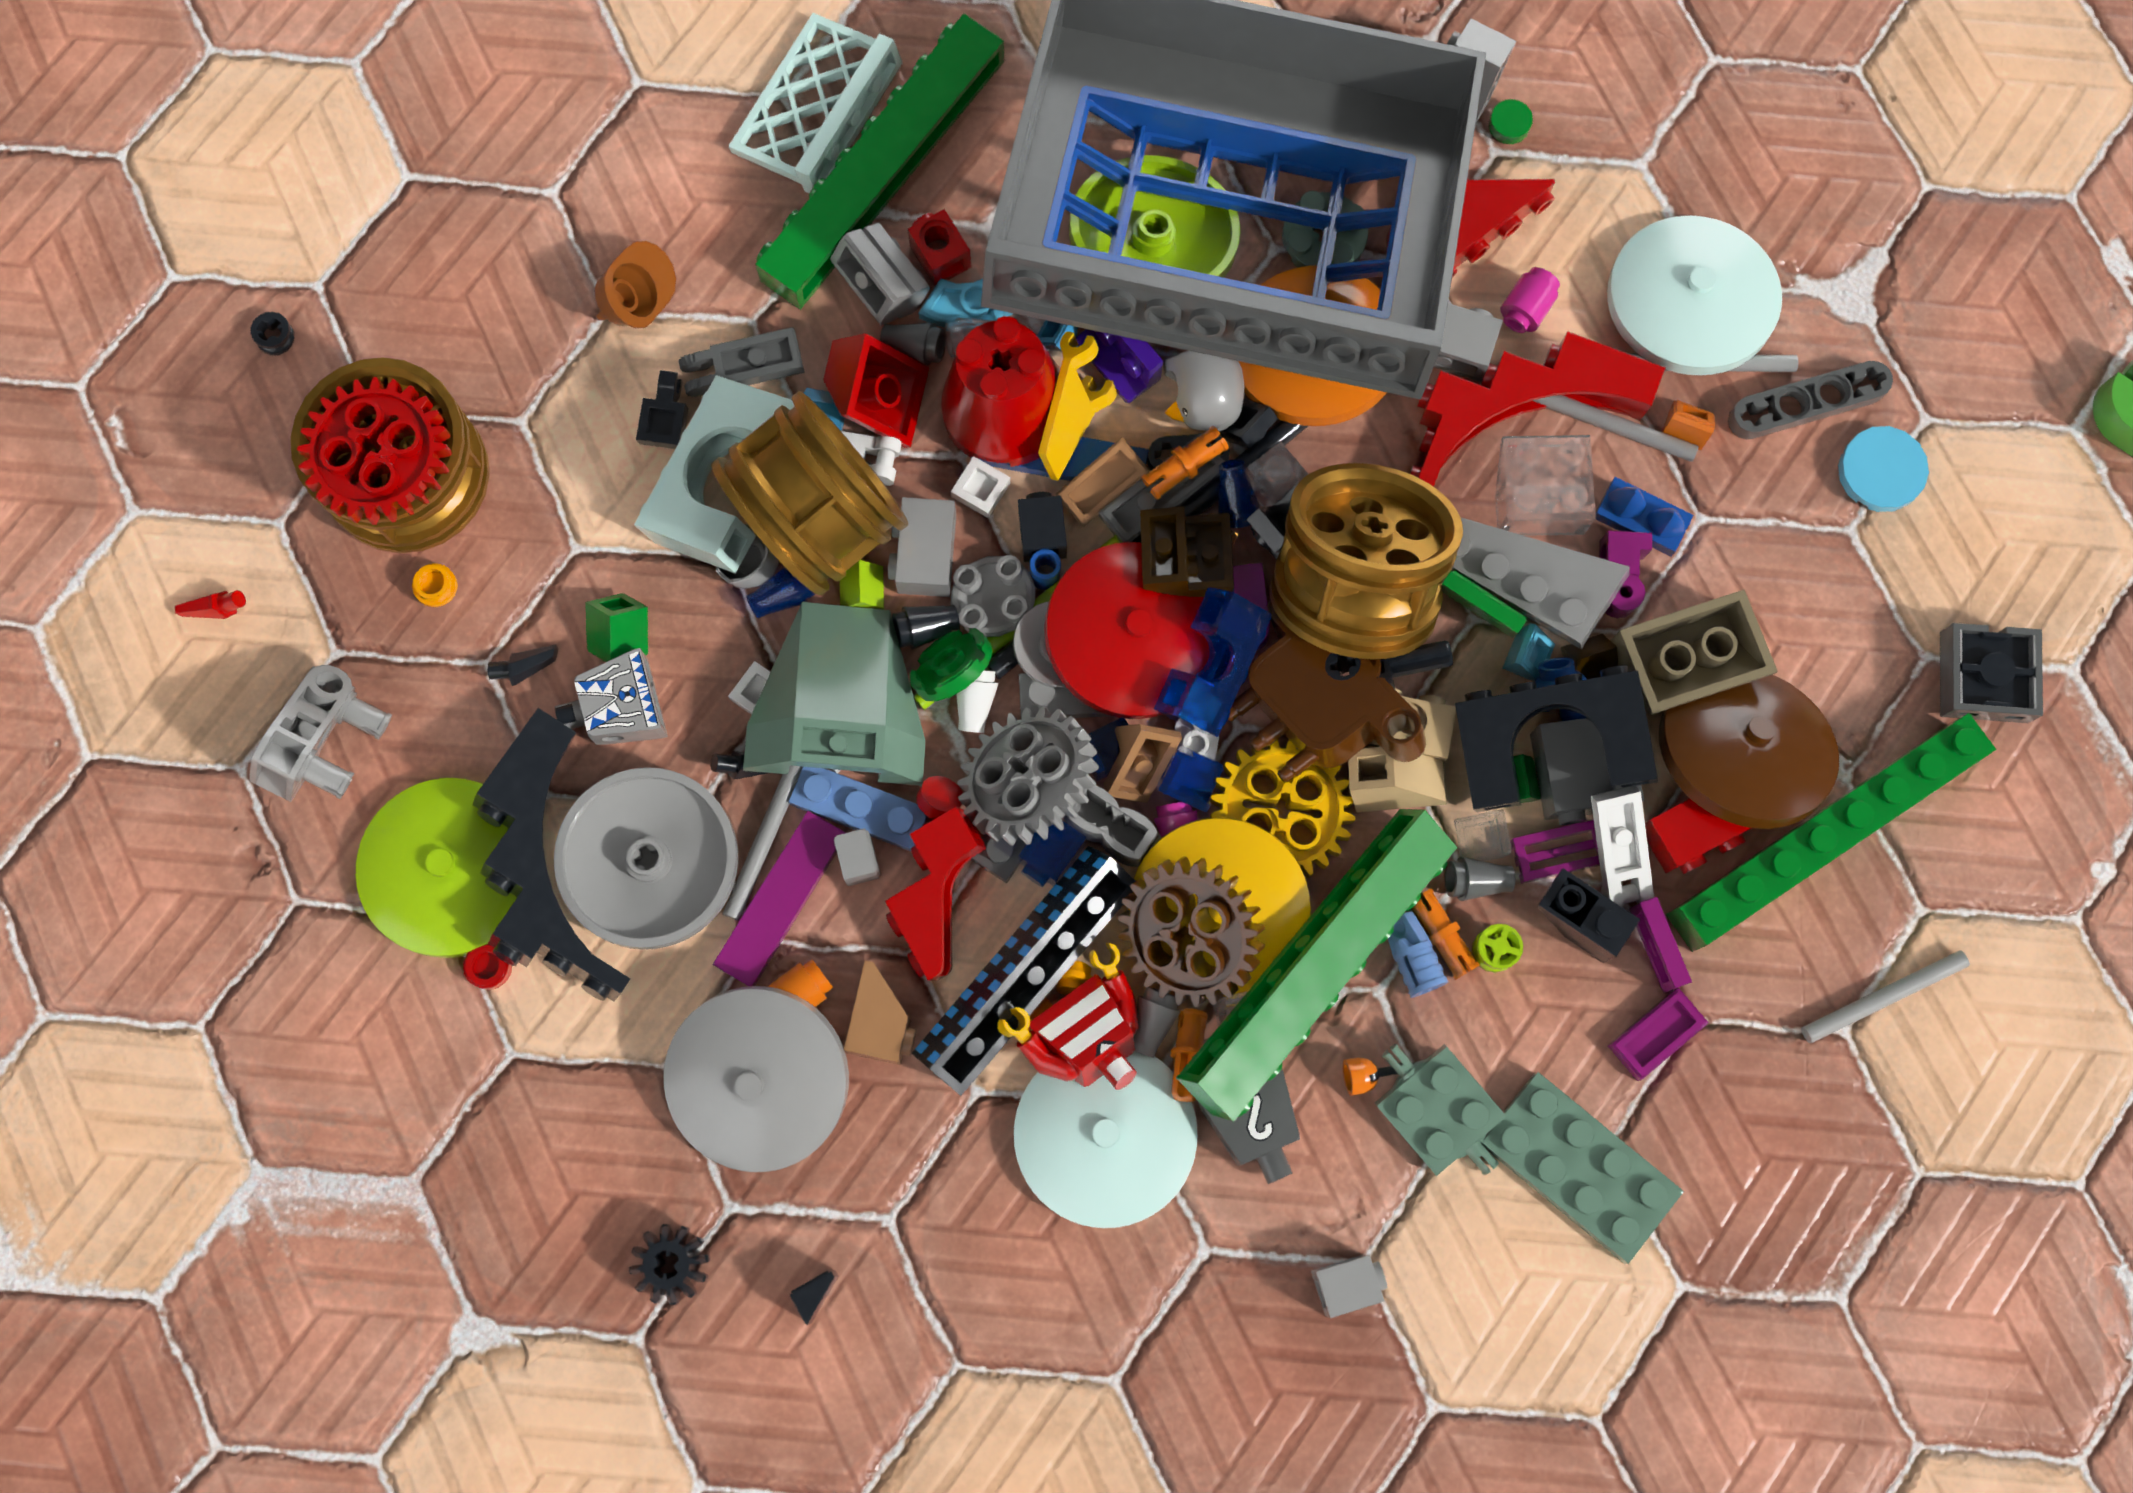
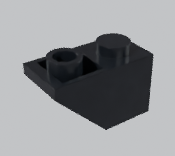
M1564 868L1559 871L1537 905L1565 938L1603 963L1617 957L1640 921L1638 917Z

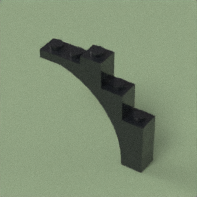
M538 708L476 793L472 804L478 808L477 814L487 823L495 827H500L503 824L509 828L485 861L480 874L486 877L485 883L495 892L503 896H508L511 893L517 897L492 933L488 943L495 947L493 953L511 966H517L520 963L527 968L536 953L545 957L542 962L546 967L559 975L566 976L567 973H570L583 982L581 985L582 989L594 998L601 1001L609 998L615 1001L631 978L593 955L579 939L561 910L547 872L543 849L545 801L555 769L571 745L576 732Z

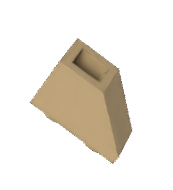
M1382 747L1363 748L1348 760L1349 788L1356 812L1447 805L1443 760L1422 754L1413 761L1400 762L1390 757Z

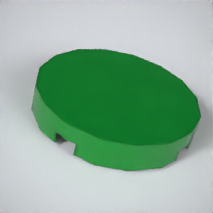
M968 628L969 633L962 634L960 630L949 632L934 641L921 653L917 660L920 667L917 669V672L912 669L909 677L910 685L925 701H940L950 698L966 689L982 674L988 666L993 652L991 643L981 631L976 628Z

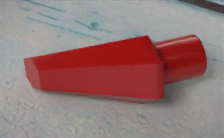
M239 590L230 593L223 591L175 605V614L181 617L226 619L237 614L238 608L245 606L246 597Z

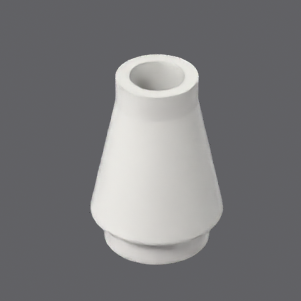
M984 670L972 684L956 694L959 716L958 730L975 733L985 732L986 720L999 684L995 682L996 671Z

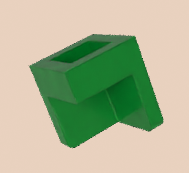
M624 593L585 602L586 644L588 652L604 662H608L638 648H641L645 655L648 654V606Z

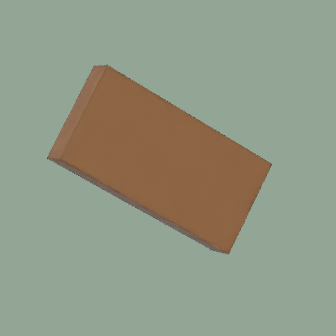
M1121 437L1059 490L1056 496H1062V503L1077 521L1085 527L1098 516L1100 510L1138 482L1141 476L1147 474L1150 469L1125 439Z

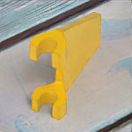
M1069 331L1060 340L1063 361L1038 451L1050 479L1057 481L1061 477L1094 414L1109 406L1117 396V390L1112 380L1106 379L1104 386L1098 391H1095L1097 385L1093 376L1086 375L1082 381L1080 380L1077 369L1091 362L1098 354L1099 348L1094 336L1087 335L1085 342L1080 347H1077L1078 341L1074 332Z

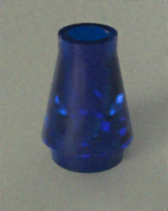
M1238 459L1225 461L1218 466L1220 474L1218 514L1230 513L1231 528L1250 526L1251 524L1247 519L1261 506L1247 475L1245 463Z
M784 567L756 591L747 595L746 598L753 613L760 619L768 614L798 607L802 602H808L807 599L814 596L815 593L804 586Z

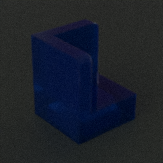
M1179 744L1157 783L1158 791L1199 810L1208 812L1211 805L1209 798L1216 786V778H1219L1223 771V765Z

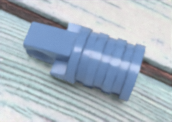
M1412 911L1404 913L1395 923L1394 931L1388 938L1393 958L1398 964V970L1402 974L1404 984L1409 990L1408 993L1411 998L1444 986L1448 983V980L1444 976L1443 968L1437 960L1438 957L1432 948L1433 945Z

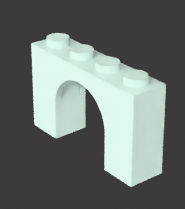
M716 375L709 389L703 395L701 403L688 427L682 433L681 440L667 465L663 468L660 478L647 502L642 506L634 525L655 544L736 574L756 535L736 516L704 504L703 492L705 482L712 470L711 464L719 456L724 457L729 454L731 446L745 439L774 415V411L781 405L791 410L794 407L793 401Z

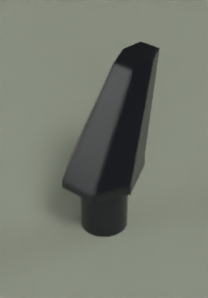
M557 645L511 653L509 661L488 662V677L490 680L509 679L511 685L515 686L555 662L558 653Z
M733 751L731 755L713 754L710 762L713 772L728 773L733 779L768 774L765 772L743 771L744 752Z

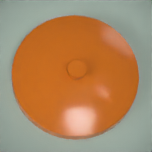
M1317 265L1284 271L1266 280L1261 286L1312 296ZM1366 278L1332 282L1327 285L1325 299L1377 310L1381 289ZM1239 361L1242 367L1245 385L1244 393L1251 401L1270 406L1278 419L1292 424L1327 426L1345 422L1368 411L1387 393Z

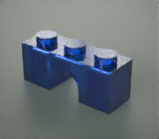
M1208 587L1190 627L1206 638L1209 644L1208 661L1205 667L1197 674L1171 669L1154 710L1192 730L1218 737L1222 727L1229 719L1230 709L1241 685L1248 676L1250 664L1259 645L1266 636L1267 626L1273 614L1234 592Z

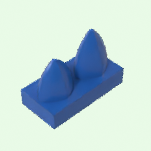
M1614 477L1593 519L1618 531L1652 533V548L1672 557L1694 515L1618 477Z

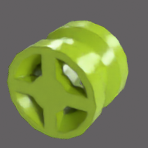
M1505 924L1489 926L1479 933L1472 943V955L1479 962V967L1488 972L1497 973L1512 967L1519 961L1523 953L1521 936L1514 928Z

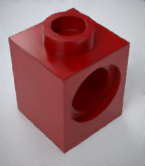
M945 209L935 214L927 213L920 216L914 221L912 227L907 229L910 248L934 286L937 285L940 278L948 281L972 268L970 248ZM935 240H942L947 243L944 248L939 250L928 247Z

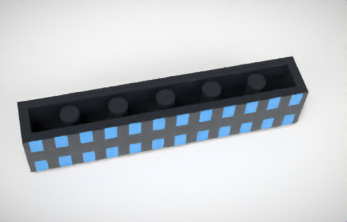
M1088 846L911 1054L962 1096L1011 1038L999 1032L998 1021L1004 1019L1011 1029L1016 1030L1019 1024L1018 1019L1011 1013L1010 1009L1015 1007L1022 1008L1030 1016L1124 905L1122 903L1123 898L1134 893L1130 886L1136 880L1111 856Z

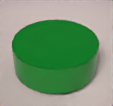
M1516 99L1503 100L1494 107L1489 118L1488 126L1490 133L1501 143H1519L1527 137L1533 123V115L1530 108L1522 101Z

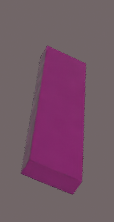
M807 811L712 965L747 986L756 985L836 855L834 838L837 835L845 834L844 831Z

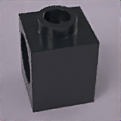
M1034 492L1028 494L1026 499H1018L1023 561L1030 562L1032 556L1042 549L1054 551L1060 559L1067 558L1062 496H1052L1049 492Z

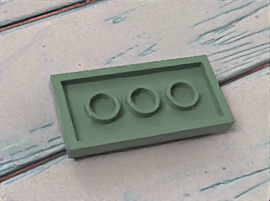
M1539 1072L1531 1076L1505 1109L1504 1114L1507 1117L1489 1131L1482 1142V1145L1493 1156L1624 1264L1630 1263L1684 1192Z

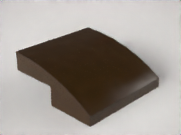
M1184 506L1140 510L1142 577L1145 590L1186 597L1235 596L1230 513L1186 516Z

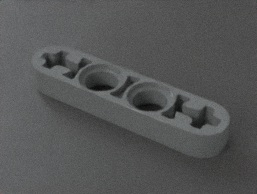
M1866 361L1746 396L1730 411L1728 417L1729 428L1739 438L1746 440L1755 439L1868 406L1880 401L1892 388L1893 376L1889 368L1883 363ZM1866 376L1869 380H1877L1879 383L1875 389L1871 385L1859 387L1853 393L1852 386L1858 385ZM1828 384L1836 387L1841 395L1840 402L1837 404L1825 402L1820 396V387ZM1790 396L1798 400L1801 406L1800 414L1790 416L1784 413L1780 408V398ZM1768 407L1769 414L1760 417L1754 426L1750 420L1743 421L1741 418L1746 409L1750 415L1763 413Z

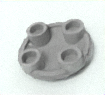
M987 556L971 564L960 566L954 573L950 605L956 607L960 625L968 632V628H976L985 637H999L1014 631L1024 614L1033 608L1035 604L1036 587L1031 574L1015 556Z

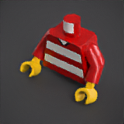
M1106 943L1107 949L1111 954V959L1106 965L1099 962L1095 950H1091L1089 954L1092 966L1103 970L1105 976L1102 979L1096 973L1032 1021H1030L1029 1015L1024 1009L1012 1008L1010 1011L1018 1019V1028L1016 1030L1011 1029L1008 1023L1001 1019L998 1021V1030L1004 1036H1015L1017 1038L1016 1046L1040 1074L1066 1082L1075 1080L1083 1087L1091 1085L1104 1075L1116 1090H1120L1130 1084L1137 1074V1071L1126 1058L1135 1050L1134 1035L1139 1028L1134 994L1123 970H1117L1116 968L1120 960L1119 950L1114 944Z

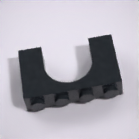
M1627 665L1614 666L1600 670L1601 677L1583 680L1582 674H1570L1555 678V685L1537 688L1536 682H1526L1510 686V693L1492 696L1491 690H1481L1465 694V701L1455 703L1473 810L1478 813L1522 805L1513 757L1514 744L1518 733L1525 723L1537 714L1553 709L1577 712L1589 719L1598 729L1604 744L1612 790L1633 785L1657 783L1658 776L1638 670L1629 672Z

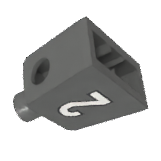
M1282 1068L1253 1097L1254 1101L1250 1109L1242 1116L1237 1117L1234 1122L1211 1115L1198 1102L1201 1112L1237 1166L1257 1159L1267 1184L1293 1173L1282 1147L1300 1140Z

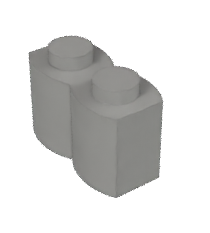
M1095 785V787L1083 788L1082 793L1089 801L1088 803L1076 802L1073 808L1078 816L1077 818H1072L1065 815L1064 820L1066 824L1078 836L1092 842H1101L1105 851L1118 862L1138 867L1156 840L1158 832L1154 825L1141 813L1129 808L1119 807L1116 800L1101 787Z

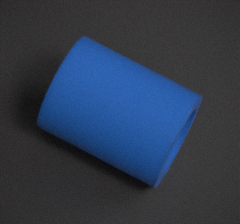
M1048 549L1037 551L1030 560V574L1035 587L1047 590L1060 579L1061 561L1059 556L1054 551ZM1041 565H1048L1054 571L1044 575L1036 569Z

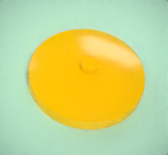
M1214 817L1192 821L1170 831L1152 846L1140 863L1134 880L1144 879L1143 873L1152 867L1158 870V865L1165 860L1170 859L1175 866V862L1184 856H1187L1191 868L1196 861L1205 858L1207 872H1210L1219 864L1223 865L1222 879L1225 881L1235 875L1239 877L1234 889L1238 893L1250 889L1252 893L1244 901L1246 906H1258L1261 909L1251 918L1252 922L1265 925V930L1254 937V939L1265 944V948L1254 955L1261 962L1260 965L1252 972L1248 971L1252 978L1243 987L1238 985L1239 990L1234 995L1228 998L1223 994L1221 1000L1244 997L1309 919L1311 905L1307 883L1299 864L1288 848L1263 828L1232 818ZM1194 894V896H1195V902H1196V906H1197L1198 897H1197L1196 894ZM1166 897L1168 907L1173 912L1178 913L1176 903L1171 898ZM1209 907L1211 918L1215 922L1222 924L1220 914L1214 908ZM1161 940L1163 950L1168 955L1173 956L1171 947ZM1203 951L1206 962L1216 967L1214 957L1210 953ZM1186 957L1184 958V968H1185V969H1187V967H1186Z

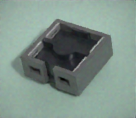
M1952 623L1940 631V717L1960 718L1970 713L1975 720L2030 723L2042 717V629L2005 627L1999 632H1989V625Z

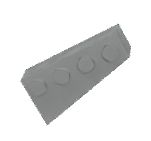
M1461 518L1463 537L1451 571L1455 570L1517 612L1582 650L1628 578L1630 567Z

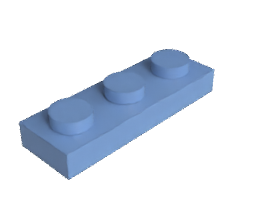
M803 767L789 799L791 806L804 811H810L817 816L853 830L865 828L872 837L910 852L911 847L915 846L909 834L924 826L928 819V816L920 810L916 803L825 768Z

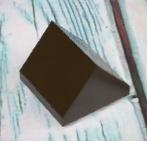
M1603 633L1590 637L1582 650L1573 644L1560 648L1564 658L1573 659L1575 670L1583 674L1586 679L1601 677L1600 670L1618 666L1617 647Z

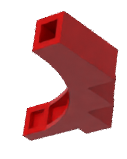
M1567 331L1560 345L1551 344L1543 365L1504 351L1497 365L1489 363V367L1480 385L1440 371L1434 385L1427 383L1423 396L1417 404V407L1424 409L1419 424L1427 426L1418 451L1426 453L1421 467L1413 465L1409 474L1420 478L1434 487L1440 469L1463 445L1484 430L1506 419L1523 413L1545 409L1547 406L1532 401L1540 398L1563 395L1592 407L1612 411L1641 421L1653 404L1665 367Z

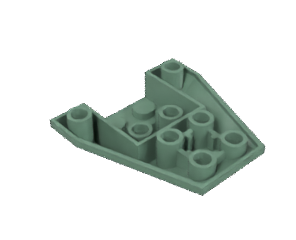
M802 602L747 724L743 771L788 774L790 766L872 772L878 773V782L922 786L926 740L890 610Z

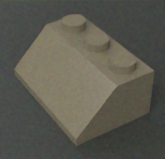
M1745 590L1622 629L1610 640L1617 647L1618 666L1627 665L1629 672L1638 670L1645 710L1650 715L1778 672Z

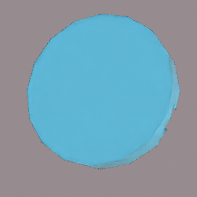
M1891 426L1871 427L1858 433L1845 447L1838 463L1839 479L1847 495L1856 503L1860 501L1863 505L1869 506L1867 509L1875 512H1892L1909 505L1925 488L1929 475L1927 456L1919 442L1907 432Z

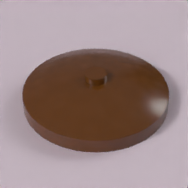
M1770 675L1664 710L1661 716L1659 745L1663 760L1672 778L1696 804L1725 821L1758 829L1789 826L1810 816L1826 799L1835 785L1839 771V751L1830 724L1811 699L1795 686L1775 675Z

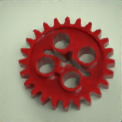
M373 377L369 389H365L360 381L356 379L353 383V393L347 394L340 386L336 387L339 400L333 403L329 399L322 397L320 400L326 411L323 414L310 411L308 415L316 423L315 428H301L300 431L310 441L309 444L297 447V451L308 459L298 465L305 475L310 476L305 481L306 486L312 492L318 491L316 498L324 506L331 504L330 509L337 516L340 517L347 511V516L354 523H358L364 513L372 525H377L381 513H384L394 523L396 522L397 509L403 508L410 516L414 515L411 502L417 499L427 505L429 500L424 493L426 488L434 490L442 488L434 479L435 473L446 474L449 472L447 466L439 460V458L452 455V451L447 444L441 443L450 438V433L444 426H439L444 421L438 410H432L434 405L426 396L418 399L419 393L413 386L409 385L402 392V387L396 379H392L386 389H384L383 384L377 377ZM376 415V419L371 426L360 428L361 421L365 417ZM393 418H398V420L391 423ZM415 436L414 443L410 447L398 449L399 443L403 438ZM372 449H375V450H378L379 452H378V453H375V452H373V451H371V450H372ZM351 452V458L346 464L335 467L336 460L340 455ZM391 474L386 485L374 488V482L380 475ZM359 479L357 484H352L353 481Z

